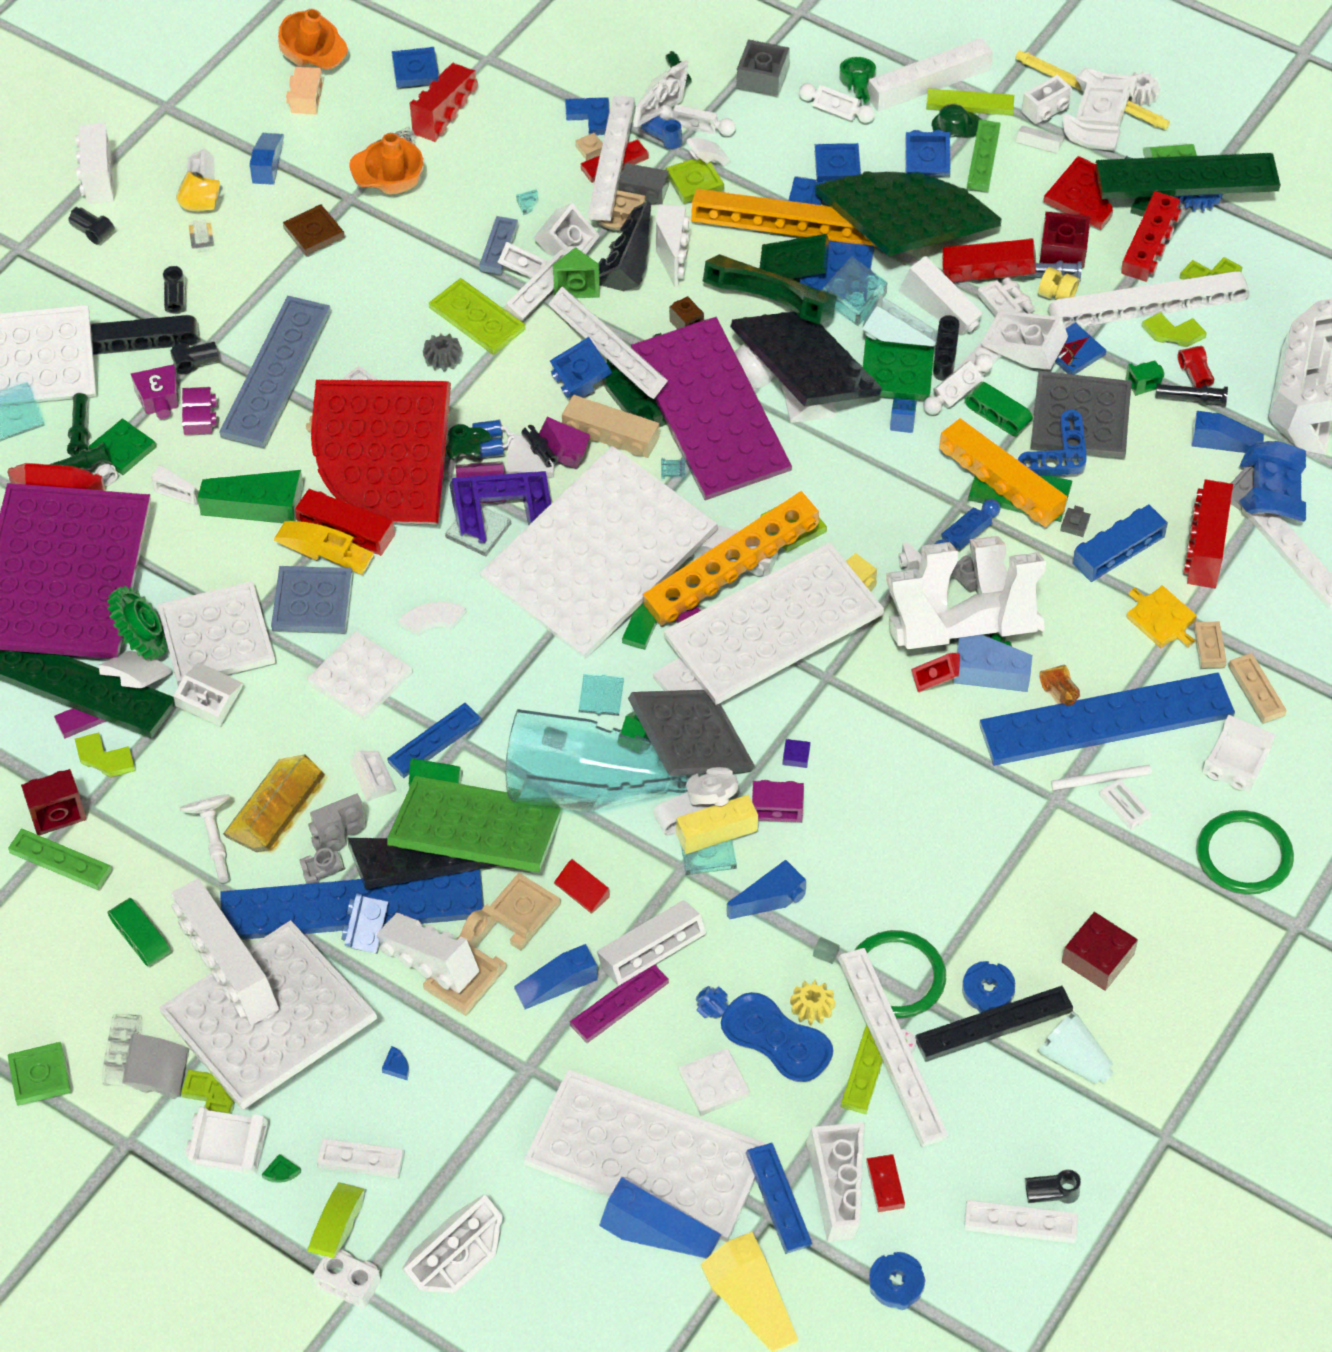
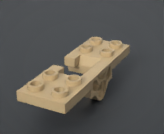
M518 872L490 906L486 904L482 910L474 911L469 915L458 938L463 937L467 939L479 969L478 974L460 993L450 988L448 990L444 989L431 977L423 983V989L466 1016L506 969V962L496 956L492 959L475 947L492 927L499 922L515 932L510 938V944L521 951L561 904L560 898Z

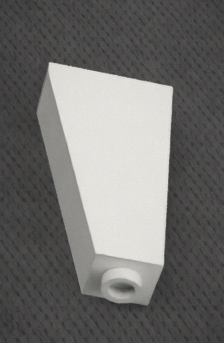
M926 256L909 269L898 289L902 295L938 321L946 315L955 316L960 323L959 336L961 337L966 332L972 333L980 325L978 321L983 313Z

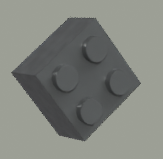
M748 39L737 67L736 88L778 96L789 68L790 47Z

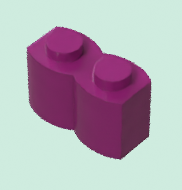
M211 387L182 389V426L184 435L212 434L213 426H217L216 412H213V408H217V396L212 394Z

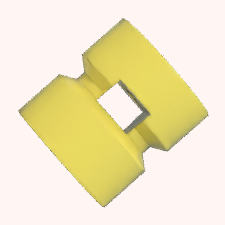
M1048 267L1041 279L1038 294L1049 299L1055 297L1056 300L1075 297L1079 286V278L1070 274L1063 276L1061 271Z

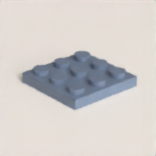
M279 566L271 622L272 631L346 633L353 576L352 568Z

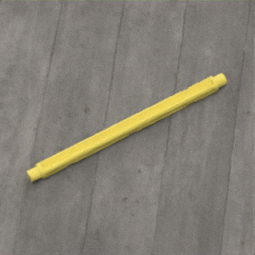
M1021 50L1017 52L1015 59L1021 61L1022 64L1037 69L1051 77L1058 75L1068 85L1083 91L1075 75L1045 62L1029 52L1025 53ZM1127 101L1125 112L1153 124L1156 128L1160 127L1167 130L1170 125L1169 120L1163 118L1162 115L1155 114Z

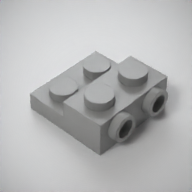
M358 793L310 812L311 823L308 824V827L313 836L310 838L316 852L321 848L338 851L341 847L346 846L345 836L357 834L366 828L362 800Z

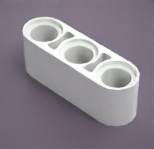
M688 792L660 803L654 808L652 813L665 835H672L676 833L677 817L714 806V804L693 805L690 802Z

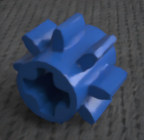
M706 986L696 996L695 1000L698 1002L696 1010L704 1018L710 1016L716 1019L728 1008L726 1003L728 1000L726 996L728 994L720 986L716 987V989Z

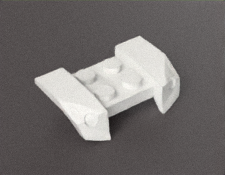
M1084 68L1075 77L1084 91L1076 119L1068 114H1063L1065 134L1070 141L1086 148L1115 151L1121 134L1119 126L1128 98L1133 96L1138 78L1108 74L1091 68Z

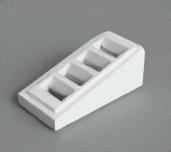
M158 465L151 476L154 492L189 504L198 505L197 488L169 469Z

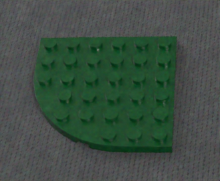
M865 171L859 175L845 176L842 179L826 181L815 186V194L887 256L1001 226L1002 218L969 193L967 189L960 188L941 179L925 176L921 172L906 174V172Z

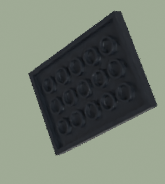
M794 311L732 319L731 329L804 407L880 396L882 387L822 324L803 319Z

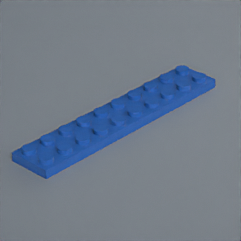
M1217 672L980 719L979 726L992 764L995 766L1225 720L1228 715L1234 717L1235 711L1221 676Z
M480 869L370 889L364 888L361 879L220 891L221 911L241 940L264 938L290 920L303 934L343 931L344 925H349L351 915L347 914L350 899L355 900L356 894L389 903L384 925L396 913L418 920L421 924L467 920L472 912L482 910L483 908Z

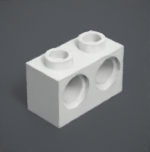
M341 1249L334 1259L324 1256L313 1274L316 1288L364 1310L381 1282L379 1270L374 1264L368 1261L360 1262L354 1259L351 1254ZM333 1268H342V1271L337 1274L330 1273ZM358 1279L367 1280L363 1285L354 1284Z

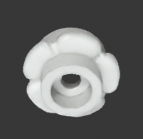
M110 464L99 466L95 473L102 475L105 486L112 485L118 476L116 468Z

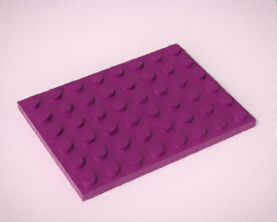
M7 483L0 511V650L111 659L119 657L123 636H119L118 628L113 626L115 621L109 617L112 613L107 609L110 606L107 600L110 599L109 595L120 587L127 586V588H133L151 504L150 494Z

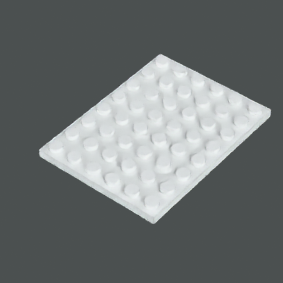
M611 446L480 572V576L554 636L586 659L644 602L643 593L676 571L718 529V525L621 451Z

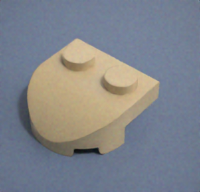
M617 190L611 221L597 220L598 223L604 228L620 231L633 208L645 203L646 197Z

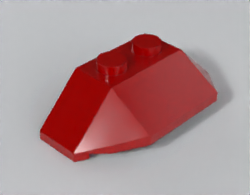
M23 463L14 468H8L7 471L11 484L106 491L102 475H93L86 470L73 466Z

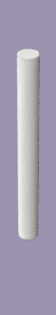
M1149 764L1052 780L1051 788L1054 791L1151 775L1152 770Z

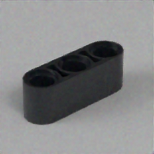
M951 315L943 316L938 325L933 376L940 381H944L949 377L955 367L960 323L955 316Z

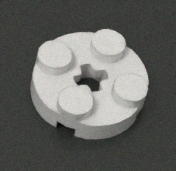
M723 767L710 768L706 771L707 774L699 777L697 773L688 779L686 787L690 802L693 805H726L729 802L728 798L733 796L739 787L736 774L734 776L732 770Z

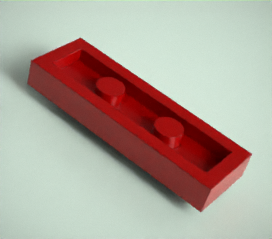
M638 139L627 143L621 170L624 169L625 163L636 165L649 159V152ZM600 155L580 163L582 172L591 183L595 182Z

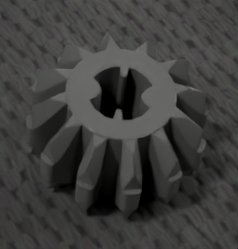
M440 332L439 336L431 335L430 340H425L423 357L427 366H432L434 371L439 368L443 371L446 368L453 369L455 364H460L462 347L459 344L458 338H452L450 333L443 336Z

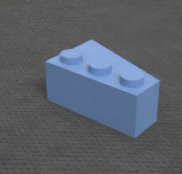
M984 635L959 637L957 653H960L959 677L954 678V684L1028 692L1033 655Z

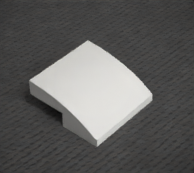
M126 651L120 654L118 658H112L99 664L101 675L120 676L121 686L143 688L171 674V669L157 659L150 661L147 658L145 660L142 655L138 656L135 651Z

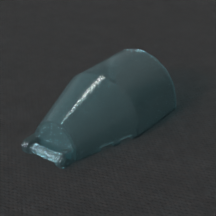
M521 709L516 710L509 735L505 768L506 790L508 798L512 802L589 812L664 796L667 792L685 793L687 792L686 783L688 778H686V775L669 776L651 741L637 735L633 739L620 734V729L613 727L611 731L597 726L598 722L592 719Z

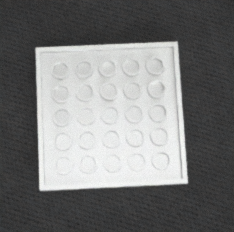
M291 920L248 948V951L267 977L279 1011L251 1026L245 1017L240 1019L233 1006L236 1003L233 1000L228 1001L222 990L224 985H218L211 973L158 1007L165 1020L242 1110L377 1019L375 1011Z

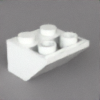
M198 662L185 674L173 695L175 706L221 727L243 683Z

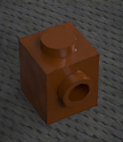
M687 296L669 306V321L676 329H680L704 321V312Z

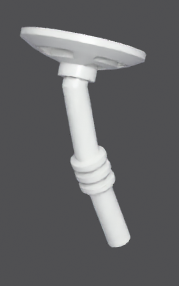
M229 794L202 799L179 808L180 811L186 813H200V817L204 818L210 842L208 845L211 860L214 861L220 883L227 882L229 878L224 861L226 857L223 843L219 840L214 815L216 814L215 808L225 803L230 798Z

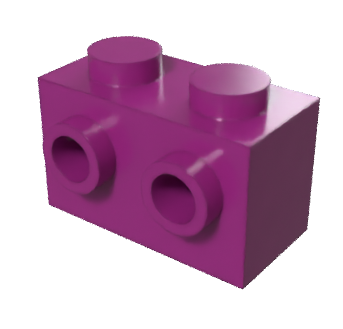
M770 780L753 781L752 803L758 813V821L802 823L804 783H797L795 781L774 782Z

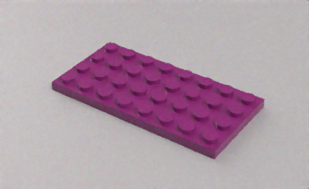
M717 316L631 344V348L668 380L655 397V400L704 500L792 470V465Z

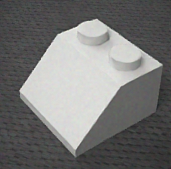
M569 203L557 208L533 238L548 255L554 257L561 249L568 253L575 247L586 254L600 235L575 205Z

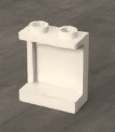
M1228 715L1223 731L1213 751L1205 761L1202 773L1213 780L1222 781L1237 790L1250 793L1273 747L1276 734Z
M200 1106L198 1113H194L191 1128L194 1129L192 1140L187 1141L185 1155L188 1156L189 1162L195 1166L256 1175L268 1121L264 1116L253 1114L252 1117L210 1111L206 1107Z

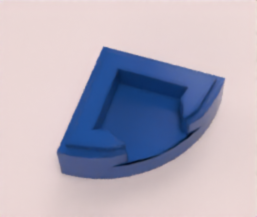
M391 1046L382 1066V1073L408 1080V1062L398 1048Z

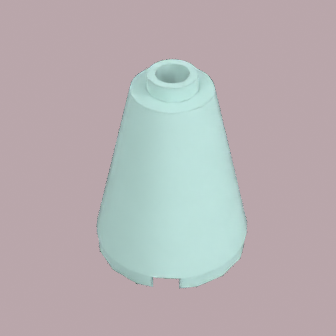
M1074 1011L1049 1035L1045 1044H1042L1038 1049L1042 1055L1094 1084L1098 1081L1104 1084L1113 1074V1071L1110 1069L1113 1065L1112 1061L1079 1015Z

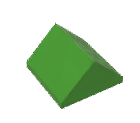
M578 248L572 249L553 264L554 296L561 287H564L576 298H600L599 263Z

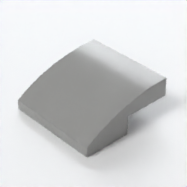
M132 1034L122 1083L144 1093L153 1090L171 1099L178 1097L188 1048L161 1038Z

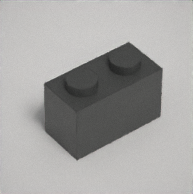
M625 163L619 180V191L643 195L646 197V202L649 201L653 204L663 205L669 187V171Z

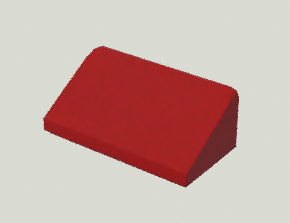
M948 653L912 668L917 691L922 692L959 677L960 653Z
M573 859L566 864L554 881L558 888L591 914L610 898L609 888Z

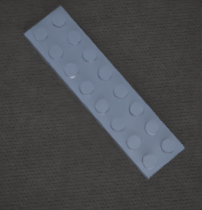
M287 295L219 431L220 437L265 448L331 313L330 305Z

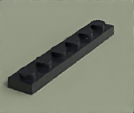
M1063 985L916 1034V1044L924 1061L927 1062L1069 1014L1073 1011V1005Z

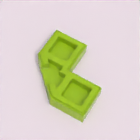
M1225 257L1212 270L1192 260L1181 271L1179 278L1185 280L1230 272H1242L1243 267Z
M1160 312L1142 321L1143 329L1157 342L1164 343L1165 341L1178 343L1179 346L1188 347L1205 339L1207 332L1194 318L1174 327Z
M99 733L74 739L81 764L93 767L108 777L135 771L129 746L104 752Z
M188 1069L181 1091L182 1098L205 1101L204 1107L207 1110L232 1114L234 1103L211 1073Z

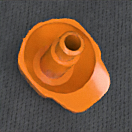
M308 9L290 14L284 18L279 26V49L290 61L299 67L318 66L323 69H332L340 64L347 55V44L338 34L337 28L316 9Z
M387 133L382 137L381 141L374 142L368 145L365 150L355 154L350 159L349 168L358 186L375 187L388 195H394L408 191L417 185L423 172L424 158L422 152L413 143L399 137L396 133Z

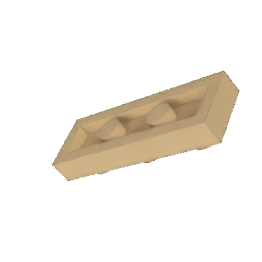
M1253 653L1230 660L1229 667L1262 723L1285 716L1287 712L1285 706Z

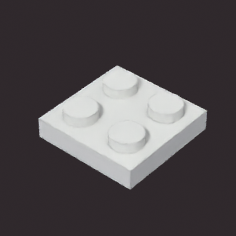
M728 1048L678 1067V1072L700 1116L750 1097V1091Z

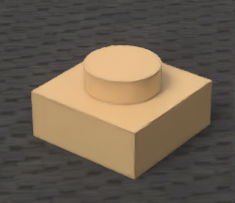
M595 133L575 140V147L585 160L601 154L603 143Z

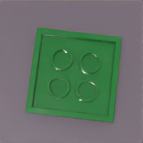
M866 336L862 367L882 387L880 396L876 397L922 401L930 397L934 346L881 341L878 338L874 340Z

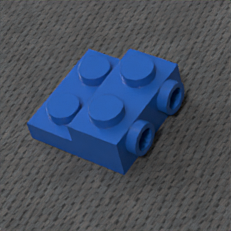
M912 130L906 132V174L921 172L925 176H950V132L935 130L933 132Z
M590 337L550 360L554 368L550 372L557 383L562 381L564 384L560 388L567 399L573 395L583 398L595 390L592 385L612 373Z

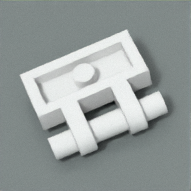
M1006 277L1002 281L1003 286L996 280L978 288L977 295L995 316L999 310L1022 313V309H1025L1029 314L1035 310L1030 297L1026 294L1024 295L1020 290L1019 284L1016 281H1012L1010 277Z

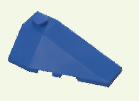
M628 1177L620 1178L607 1201L599 1224L600 1227L624 1241L706 1259L711 1255L722 1236L718 1231Z

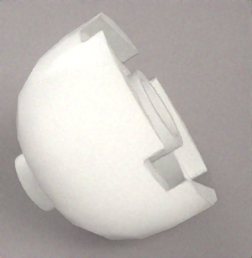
M745 343L742 344L735 351V354L752 387L760 388L771 383L774 374Z

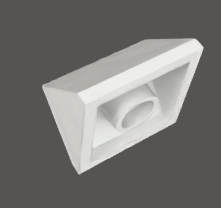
M782 384L790 423L835 418L837 416L834 402L804 407Z

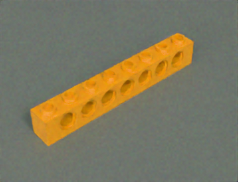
M801 490L643 593L644 606L660 626L667 622H673L680 613L694 608L706 596H712L726 583L734 582L741 573L754 569L764 558L772 557L781 547L796 541L799 535L813 530L819 523V510ZM794 519L796 522L790 523L788 520ZM771 532L777 533L776 535H773V536L768 535V533H771ZM750 545H756V546H758V547L753 548V549H752V548H748ZM730 558L738 559L736 561H729ZM710 571H717V572H718L717 574H713V575H712V574H709ZM691 584H697V585H698L697 587H694V588L689 587V585H691ZM671 597H677V598H678L677 600H674V601L668 600V599L671 598Z

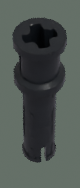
M1157 383V399L1199 401L1200 404L1205 406L1209 403L1221 404L1222 407H1226L1228 386L1214 388L1204 384L1200 388Z

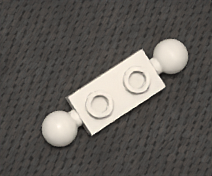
M804 83L799 89V95L803 100L814 99L812 106L854 121L857 115L861 122L868 123L875 116L874 109L871 106L864 105L859 107L860 99L823 85L819 86L818 91L811 83Z
M667 104L660 105L664 109L658 116L665 120H678L682 128L715 135L718 129L725 136L731 135L735 131L734 121L730 118H724L719 121L717 113L681 105H675L674 110H672Z
M980 354L975 359V365L971 361L965 362L933 390L937 396H930L924 401L923 407L926 413L930 415L938 414L942 409V404L946 408L951 407L984 379L980 372H988L993 367L992 357L988 354Z

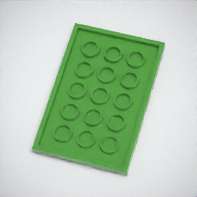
M414 776L388 835V845L540 873L563 811V802Z

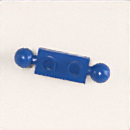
M988 499L983 502L981 511L973 507L941 533L942 539L937 540L934 544L950 542L955 548L961 550L970 542L969 539H974L992 524V518L996 517L1001 510L999 502L995 499Z

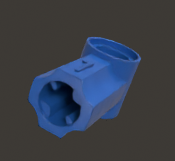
M656 116L641 125L642 130L663 140V145L668 149H676L682 145V127L678 120H665Z

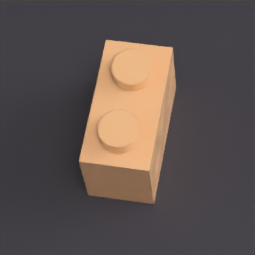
M295 67L294 75H290V91L286 93V103L290 104L291 113L317 115L323 87L321 68Z

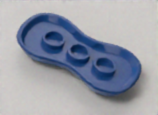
M754 992L744 993L734 999L722 1015L721 1029L731 1042L761 1052L771 1060L783 1076L790 1080L798 1082L810 1081L819 1076L832 1059L833 1045L823 1032L793 1022L782 1013L776 1003L768 996Z

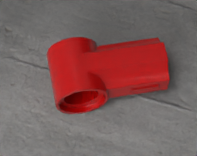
M1202 345L1178 351L1179 365L1182 370L1187 371L1194 387L1201 388L1204 384L1210 387L1214 384L1215 379L1207 364V354Z

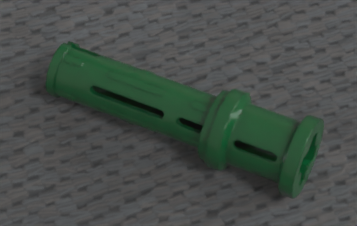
M76 393L73 396L72 427L68 430L70 443L67 445V452L71 456L78 455L82 449L88 450L86 440L89 438V431L86 428L88 396L84 393Z
M103 442L100 443L99 447L90 450L82 449L78 455L49 465L73 466L90 470L94 465L103 462L111 463V456L106 444Z

